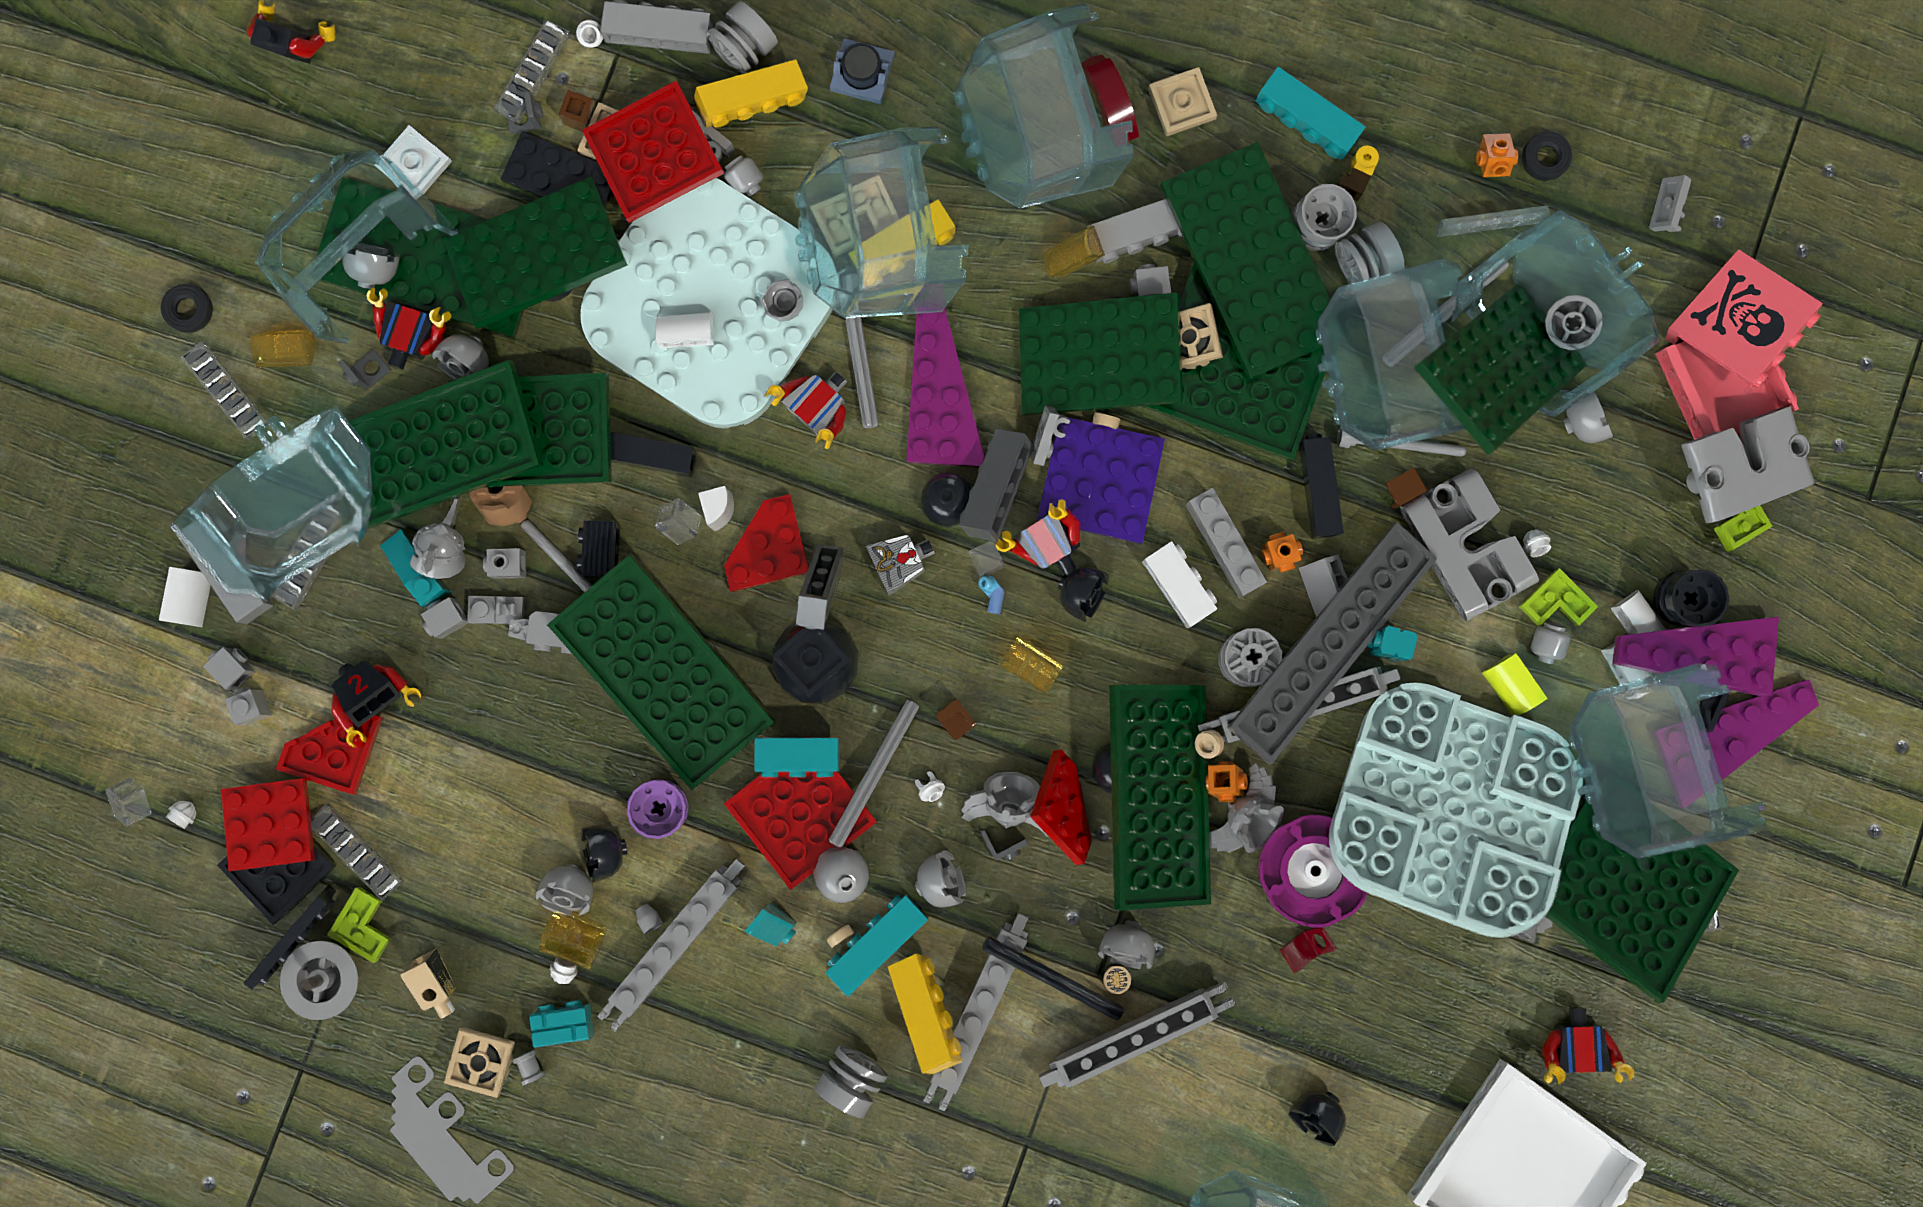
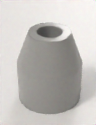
M645 904L636 910L637 923L644 934H648L663 925L658 912L649 904Z

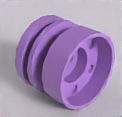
M656 779L643 783L633 791L628 800L627 815L630 824L637 833L647 838L660 839L670 836L683 825L688 816L689 804L686 794L679 785L670 780ZM655 801H658L659 804H666V808L663 809L664 815H661L659 812H653V808L656 806Z

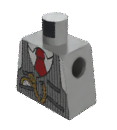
M909 535L866 546L888 595L895 593L925 572L921 560L935 554L928 539L913 545Z

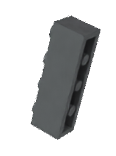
M996 429L993 438L989 441L984 462L979 466V475L975 485L970 490L966 508L960 516L959 526L969 537L998 542L1034 447L1024 433Z
M817 544L799 594L796 625L804 626L808 629H824L841 577L844 548Z

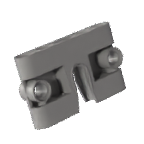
M1791 406L1772 410L1740 422V439L1734 428H1730L1681 444L1687 466L1692 468V471L1687 476V486L1692 493L1700 494L1701 498L1698 500L1706 523L1723 520L1815 483L1806 457L1810 449L1809 442L1805 436L1799 434Z
M1473 467L1400 506L1401 513L1416 540L1437 558L1431 566L1458 613L1465 621L1471 620L1539 582L1535 569L1515 536L1485 544L1473 551H1469L1464 547L1465 538L1481 529L1500 511L1481 476ZM1438 491L1446 493V504H1442L1437 500L1436 495ZM1494 584L1501 588V596L1499 598H1495L1491 593V588Z

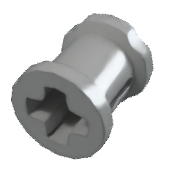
M536 1049L512 1059L513 1064H517L523 1078L521 1081L522 1086L546 1075L545 1071H541L536 1060Z

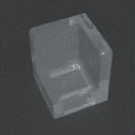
M677 498L660 507L655 528L675 544L680 545L697 536L701 515L680 498Z
M989 541L968 551V556L979 579L1004 568V563L994 541Z
M132 777L105 789L114 816L126 827L152 814L144 788Z

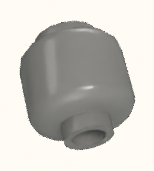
M741 155L724 167L726 169L724 179L727 184L743 195L746 193L750 197L761 189L759 183L763 180L764 176L752 158H743Z
M1544 622V625L1536 627L1530 649L1534 654L1538 655L1537 660L1553 664L1554 660H1561L1566 657L1571 636L1566 632V627Z

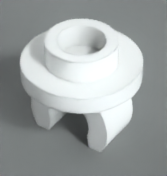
M929 771L927 773L930 778L928 784L922 785L918 779L915 780V784L920 790L919 797L921 800L933 802L942 796L945 785L941 780H937L934 774Z

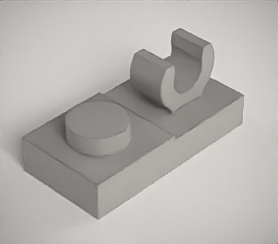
M693 111L711 148L716 151L715 156L718 162L722 158V153L729 158L735 151L732 142L712 126L705 128L702 118Z
M1686 175L1662 179L1649 226L1651 230L1681 231L1678 223L1680 218L1685 217L1682 209L1692 179Z
M1047 405L1044 407L1033 441L1034 447L1030 455L1034 464L1044 466L1046 458L1049 459L1052 454L1053 443H1051L1053 433L1060 438L1066 435L1064 431L1057 429L1058 424H1069L1070 422L1065 415H1059L1054 407Z
M468 596L467 623L510 624V620L524 619L525 598Z

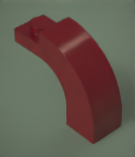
M1102 54L1092 56L1086 61L1079 63L1080 73L1096 97L1102 114L1105 132L1116 147L1140 137L1129 95L1111 58L1106 59Z

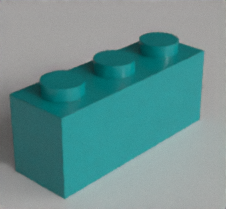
M755 738V772H762V777H778V772H789V777H806V772L817 771V777H833V771H840V738Z

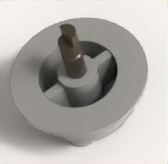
M314 941L297 948L285 961L280 975L281 993L287 1005L298 1015L311 1020L328 1019L344 1011L354 999L359 982L357 966L351 955L341 946L328 941Z

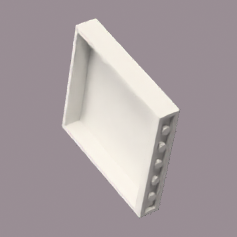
M1499 1059L1406 1196L1419 1207H1618V1205H1622L1626 1201L1628 1191L1633 1183L1642 1177L1647 1163L1510 1064Z

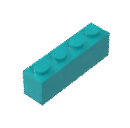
M1280 67L1276 68L1256 99V102L1259 103L1263 111L1270 114L1273 113L1281 118V122L1285 126L1295 128L1301 132L1308 142L1317 143L1332 158L1343 160L1366 127Z
M907 894L902 898L899 895L894 897L886 905L890 909L882 917L877 914L867 924L869 930L863 936L857 933L846 944L849 949L843 955L837 952L826 963L829 968L825 974L847 997L928 921L929 917Z

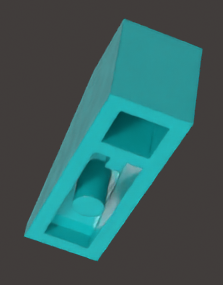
M402 529L380 545L399 578L420 606L427 607L430 603L439 599L442 600L451 593V590L442 579L426 577L416 572L410 566L412 556L417 554L415 553L412 541Z
M771 902L762 909L745 929V932L777 947L781 941L786 945L796 931L792 928L797 922L775 903Z

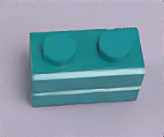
M1385 626L1376 631V635L1366 648H1369L1370 656L1385 658L1394 662L1406 661L1413 658L1418 636L1415 632Z
M581 999L564 1002L565 1007L554 1008V1003L537 1006L538 1011H534L529 1016L534 1048L592 1038L594 1030L590 1004H582Z

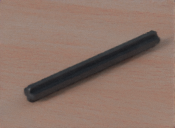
M987 937L982 945V949L986 953L1114 1020L1121 1019L1124 1008L1110 999L992 937Z

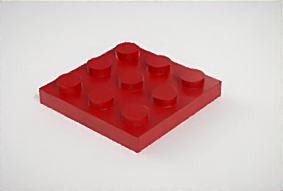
M307 778L221 789L229 871L315 860Z

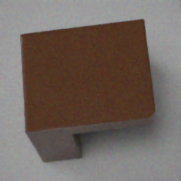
M568 90L558 115L565 126L582 131L589 125L588 119L595 102L592 98Z
M1414 468L1385 484L1395 501L1391 505L1393 510L1427 491Z
M957 698L935 715L954 740H958L977 725Z

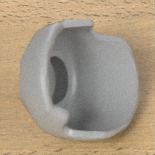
M788 280L773 282L767 287L762 298L765 313L778 321H790L797 317L803 308V295L800 288Z

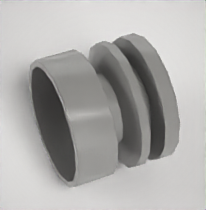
M738 1L726 13L731 26L718 21L716 23L717 30L711 28L706 33V36L717 54L729 66L739 73L745 74L751 71L750 65L756 66L758 64V59L753 51L766 56L778 44V40L770 27L752 8L742 1Z
M1322 184L1313 188L1291 211L1303 241L1310 251H1323L1332 247L1353 228L1357 218L1356 204L1352 196L1344 188L1334 184ZM1320 219L1322 223L1317 224L1316 220Z
M1376 221L1361 229L1360 237L1357 234H1351L1347 239H1341L1335 244V254L1339 266L1349 284L1357 292H1364L1370 286H1376L1379 283V277L1387 280L1404 270V258L1399 243L1392 231L1382 221Z
M1258 628L1245 629L1229 636L1222 644L1218 654V663L1223 676L1232 684L1240 687L1262 685L1282 660V650L1278 641L1269 632ZM1250 650L1252 654H1257L1258 659L1254 660V665L1252 661L1246 660Z
M839 1045L835 1051L838 1058L832 1057L829 1061V1064L837 1074L823 1071L814 1090L824 1100L841 1111L857 1118H864L873 1103V1099L865 1090L879 1092L881 1086L878 1082L884 1083L888 1074L866 1054Z

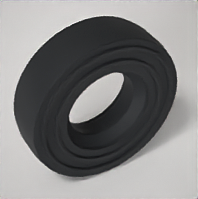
M1542 132L1533 136L1527 142L1522 152L1524 169L1531 177L1541 181H1550L1560 177L1566 172L1572 161V149L1569 142L1562 135L1555 132ZM1542 147L1552 148L1557 155L1555 164L1551 166L1541 164L1537 158L1538 150Z
M179 284L172 287L165 293L161 301L163 319L170 327L180 332H197L203 329L212 317L213 306L211 299L206 292L191 284ZM184 299H192L196 303V311L189 318H181L177 311L179 303Z

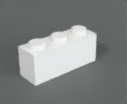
M1171 541L1144 559L1142 563L1188 629L1217 610L1215 606L1217 600L1209 589L1205 591L1200 584L1202 578L1194 567L1189 568L1184 560L1187 556L1180 545L1177 544L1175 546Z

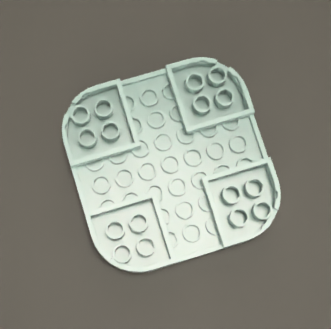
M715 178L631 223L619 241L628 266L591 282L581 305V325L589 344L605 361L672 402L676 407L696 420L716 428L746 425L756 420L768 409L775 399L774 395L765 397L768 388L772 385L779 386L785 383L786 377L811 339L817 336L830 316L838 294L837 276L830 256L817 241L725 182ZM775 281H791L800 288L803 295V308L799 315L790 321H778L765 313L762 298L767 287ZM713 313L714 345L661 349L656 343L655 327L657 316Z
M1406 683L1385 691L1384 694L1376 699L1364 716L1331 821L1329 844L1337 867L1352 884L1365 892L1481 935L1508 937L1527 930L1546 915L1553 903L1561 873L1559 865L1571 821L1575 819L1582 792L1583 776L1579 760H1575L1569 750V743L1547 726L1517 715H1513L1510 718L1460 700L1461 695L1429 684Z

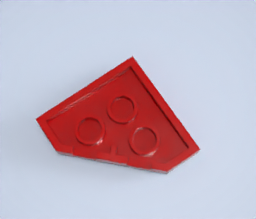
M790 494L767 499L762 502L724 565L730 592L807 574L809 567Z
M375 715L359 728L353 725L355 730L366 736L365 743L361 740L360 735L353 737L352 741L356 748L347 743L346 737L348 733L346 730L342 731L335 719L310 730L307 734L285 743L276 770L300 778H307L309 781L356 795L383 717Z
M1062 749L1054 750L1030 818L1075 865L1085 864L1092 840L1076 764Z

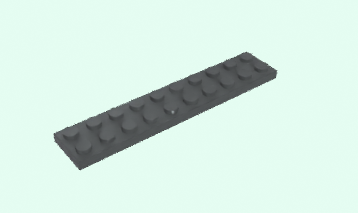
M1398 522L1392 524L1227 728L1267 764H1272L1374 638L1376 631L1382 628L1437 558Z

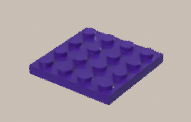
M1068 418L1070 420L1069 424L1059 423L1057 429L1064 431L1066 435L1063 438L1055 436L1037 521L1049 515L1050 503L1054 507H1058V500L1063 499L1066 502V508L1079 519L1080 531L1142 544L1165 439L1118 428L1113 429L1073 418Z

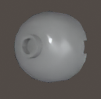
M350 243L344 244L342 264L345 272L352 279L358 281V286L368 289L375 288V284H385L396 274L400 259L398 253L394 252V257L386 255L388 249L362 243H356V248H349Z
M1571 295L1555 302L1548 311L1545 323L1546 331L1552 342L1561 348L1576 350L1593 343L1600 334L1603 320L1602 313L1594 301L1581 295Z
M454 334L447 337L436 347L432 354L433 359L437 357L440 360L438 367L454 380L489 367V358L482 341L472 335Z
M1593 387L1577 393L1568 401L1566 406L1567 417L1562 419L1568 434L1574 432L1576 437L1585 443H1596L1613 437Z
M846 846L829 848L822 853L813 871L817 888L825 898L832 902L846 903L853 901L862 895L868 886L869 871L865 859L859 851L849 849Z
M940 851L927 857L919 866L915 887L918 894L935 907H950L963 903L964 900L961 897L966 895L965 880L960 866L956 867V869L954 868L951 860L955 858L948 851Z
M568 864L552 868L542 877L536 892V899L538 900L540 897L543 900L541 905L555 913L571 916L572 911H580L579 915H583L589 911L594 888L591 879L580 867Z
M1126 920L1125 925H1115L1104 934L1098 955L1103 959L1105 954L1111 956L1110 962L1121 966L1141 969V964H1147V969H1150L1153 966L1155 945L1149 933L1141 929L1140 923Z

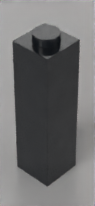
M611 432V463L692 478L697 454L693 447Z
M1322 434L1308 435L1306 440L1300 443L1299 451L1311 538L1319 539L1339 536L1344 533L1331 437L1322 438Z

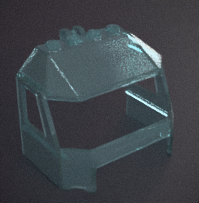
M375 150L346 152L335 156L323 173L315 175L310 180V186L307 189L295 194L291 198V204L284 211H278L272 216L271 223L265 229L255 261L288 307L320 339L344 344L350 341L331 321V317L326 313L327 309L319 306L307 293L308 290L384 217L388 216L409 240L415 239L418 235L416 231L422 228L427 232L436 228L451 236L458 234L454 226L390 158ZM359 164H378L398 187V190L374 201L311 263L292 279L282 268L284 265L282 262V233L304 212H312L313 210L320 212L323 209L321 203L325 199L332 200L335 197L333 185L348 170ZM273 271H275L290 286L289 290L285 287V285L281 282V280L276 276V274Z
M1558 210L1515 237L1455 284L1454 296H1456L1455 310H1453L1452 321L1464 313H1467L1470 319L1473 320L1486 309L1482 304L1483 279L1515 255L1513 281L1529 293L1531 300L1546 315L1556 301L1571 295L1588 297L1598 305L1603 320L1600 334L1592 344L1582 349H1576V351L1581 354L1583 362L1587 367L1602 370L1570 392L1560 390L1538 410L1539 412H1544V415L1556 417L1623 372L1660 341L1652 309L1627 278L1642 267L1643 264L1640 260L1636 261L1624 272L1617 265L1619 261L1631 255L1632 249L1628 247L1612 258L1587 224L1561 210Z

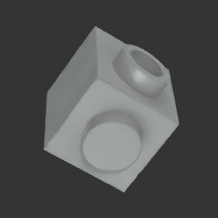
M1154 264L1140 266L1139 269L1135 270L1133 278L1130 279L1131 295L1138 297L1171 293L1168 266L1155 267Z
M520 548L487 549V556L483 558L484 572H487V576L493 579L526 578V551Z
M450 597L443 601L439 599L430 603L426 607L427 611L421 614L425 621L422 623L425 631L429 636L439 639L447 637L468 624L467 616L457 599Z
M223 647L216 649L209 655V661L203 666L225 690H237L256 672L246 662L248 657L238 648Z
M244 687L234 691V696L225 699L234 725L247 726L272 716L263 690H252L249 687Z

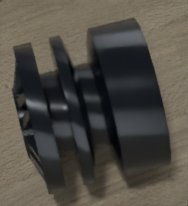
M1703 569L1671 572L1663 577L1655 588L1653 599L1657 613L1668 624L1678 627H1703L1712 625L1722 618L1728 608L1729 593L1722 578L1712 571Z

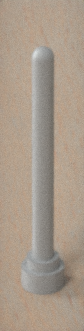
M1340 426L1337 434V447L1343 448L1363 444L1454 456H1464L1467 452L1466 448L1461 445L1362 434L1349 426Z
M524 520L521 523L522 529L584 592L593 586L529 520Z

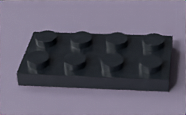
M521 132L501 176L502 182L540 198L592 176L605 209L613 193L598 162L525 132Z
M329 885L325 887L245 980L244 985L251 990L258 983L264 986L279 968V963L283 964L298 946L295 940L301 943L317 924L313 919L315 918L320 921L335 903L331 899L337 892Z

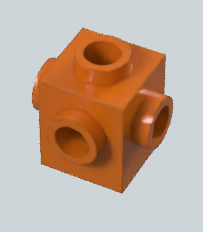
M1510 133L1483 134L1476 155L1477 166H1481L1483 177L1510 176L1513 165H1516L1518 162V150L1513 146Z
M1284 532L1269 536L1270 541L1263 544V550H1261L1265 565L1269 566L1270 571L1279 568L1280 573L1295 569V563L1301 561L1300 555H1303L1299 539L1295 540L1294 534L1285 536ZM1281 546H1285L1287 556L1280 553Z
M1219 762L1216 766H1208L1206 788L1209 794L1219 798V802H1235V797H1244V790L1247 789V775L1234 762ZM1230 780V787H1226L1227 781Z

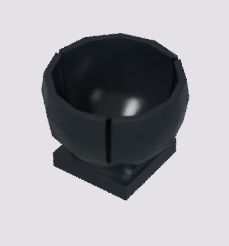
M828 618L824 629H808L804 626L796 625V623L786 627L774 644L775 648H773L772 671L781 689L801 703L823 704V700L825 703H828L843 695L856 677L858 670L859 651L850 632L846 633L847 629Z

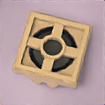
M1208 303L1180 311L1182 368L1195 369L1197 365L1206 366L1210 363L1209 361L1222 358L1223 355L1212 305Z
M464 1027L459 1028L444 1083L498 1098L503 1083L510 1072L509 1066L513 1059L512 1051L515 1041Z

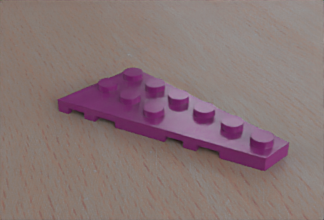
M917 303L906 462L979 467L985 458L945 307L942 304Z
M1779 617L1615 637L1612 664L1769 697L1772 696Z
M1810 679L1773 690L1772 696L1769 697L1755 696L1723 707L1713 732L1706 733L1701 730L1700 715L1654 730L1653 734L1680 808L1685 809L1819 706Z

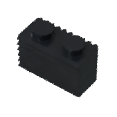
M584 521L583 527H580L578 530V542L582 543V554L577 556V570H581V575L585 577H603L619 564L621 528L619 523L614 521Z

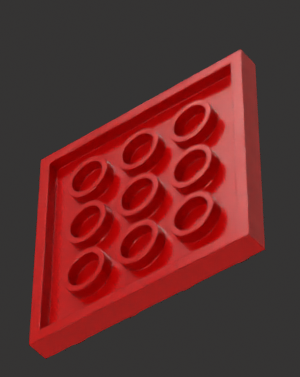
M677 80L582 130L629 223L724 174Z
M817 771L806 772V777H789V772H778V777H762V774L726 801L724 805L787 887L792 890L813 873L818 863V858L829 848L837 847L829 842V838L855 792L838 771H833V777H817ZM864 806L843 846L849 845L877 822L866 806Z

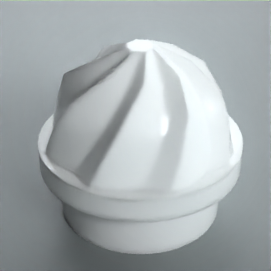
M585 20L578 25L576 35L582 45L591 48L596 47L603 39L600 32L601 26L596 21Z
M1531 530L1524 536L1523 549L1531 557L1542 556L1551 549L1549 544L1550 538L1543 531Z
M178 801L168 808L170 812L166 818L185 829L189 823L193 824L196 817L193 803Z
M565 955L557 956L550 965V974L554 981L558 982V984H568L572 981L578 972L576 960Z

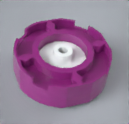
M1321 815L1300 816L1277 827L1262 846L1257 864L1258 880L1270 905L1288 920L1307 927H1328L1353 915L1362 906L1368 893L1352 884L1337 867L1329 844V830L1332 818ZM1313 866L1318 868L1316 875H1312L1310 872Z

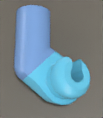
M983 576L979 579L978 585L990 598L987 612L1000 614L1004 589L994 577Z

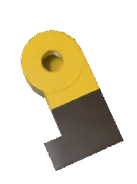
M1372 146L1359 148L1351 161L1352 170L1349 176L1342 174L1336 184L1344 188L1354 201L1358 202L1363 195L1379 160L1377 150Z

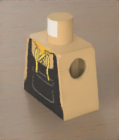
M437 948L412 960L400 976L420 1008L425 1011L434 1006L440 1018H444L454 1012L455 1008L449 997L456 989L455 984Z

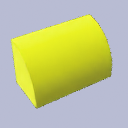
M1516 653L1508 654L1482 672L1511 716H1519L1548 699Z

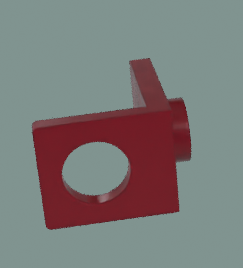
M1314 927L1302 931L1283 946L1280 952L1293 973H1296L1317 956L1333 952L1337 948L1324 927ZM1315 934L1323 938L1325 947L1317 942Z

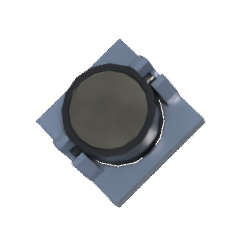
M844 38L841 49L837 51V60L834 61L830 91L881 104L895 57V51Z

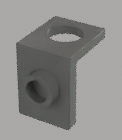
M530 91L524 92L526 104L517 105L520 108L518 112H526L529 119L525 125L515 124L514 117L509 115V112L506 110L511 134L542 129L540 120L543 117L540 101L534 99Z
M375 350L371 351L354 366L343 359L338 362L345 371L343 376L352 386L357 384L365 390H368L391 371ZM370 361H377L380 366L379 372L373 376L368 375L365 371L366 364Z
M980 830L995 861L1005 857L1006 861L1021 854L1019 849L1028 844L1026 838H1023L996 853L985 830Z

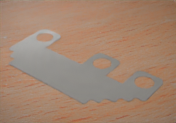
M414 1057L392 1077L396 1084V1087L392 1090L396 1097V1100L392 1102V1107L396 1110V1113L391 1116L395 1125L390 1131L449 1201L459 1197L462 1201L471 1198L474 1203H479L513 1172V1164L500 1150L493 1151L478 1165L472 1161L447 1131L464 1114V1107L452 1093L447 1092L427 1108L416 1093L433 1079L434 1072L421 1057ZM421 1065L425 1069L426 1076L422 1082L414 1083L409 1079L408 1071L412 1066ZM452 1101L455 1104L456 1113L452 1118L446 1119L439 1114V1106L442 1102ZM499 1158L504 1161L506 1168L501 1176H493L489 1173L488 1164L492 1159Z

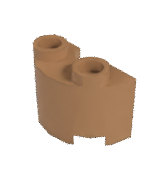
M522 485L503 486L501 492L497 494H491L487 487L469 492L470 499L486 522L491 525L506 526L523 522L527 518V512L532 502Z

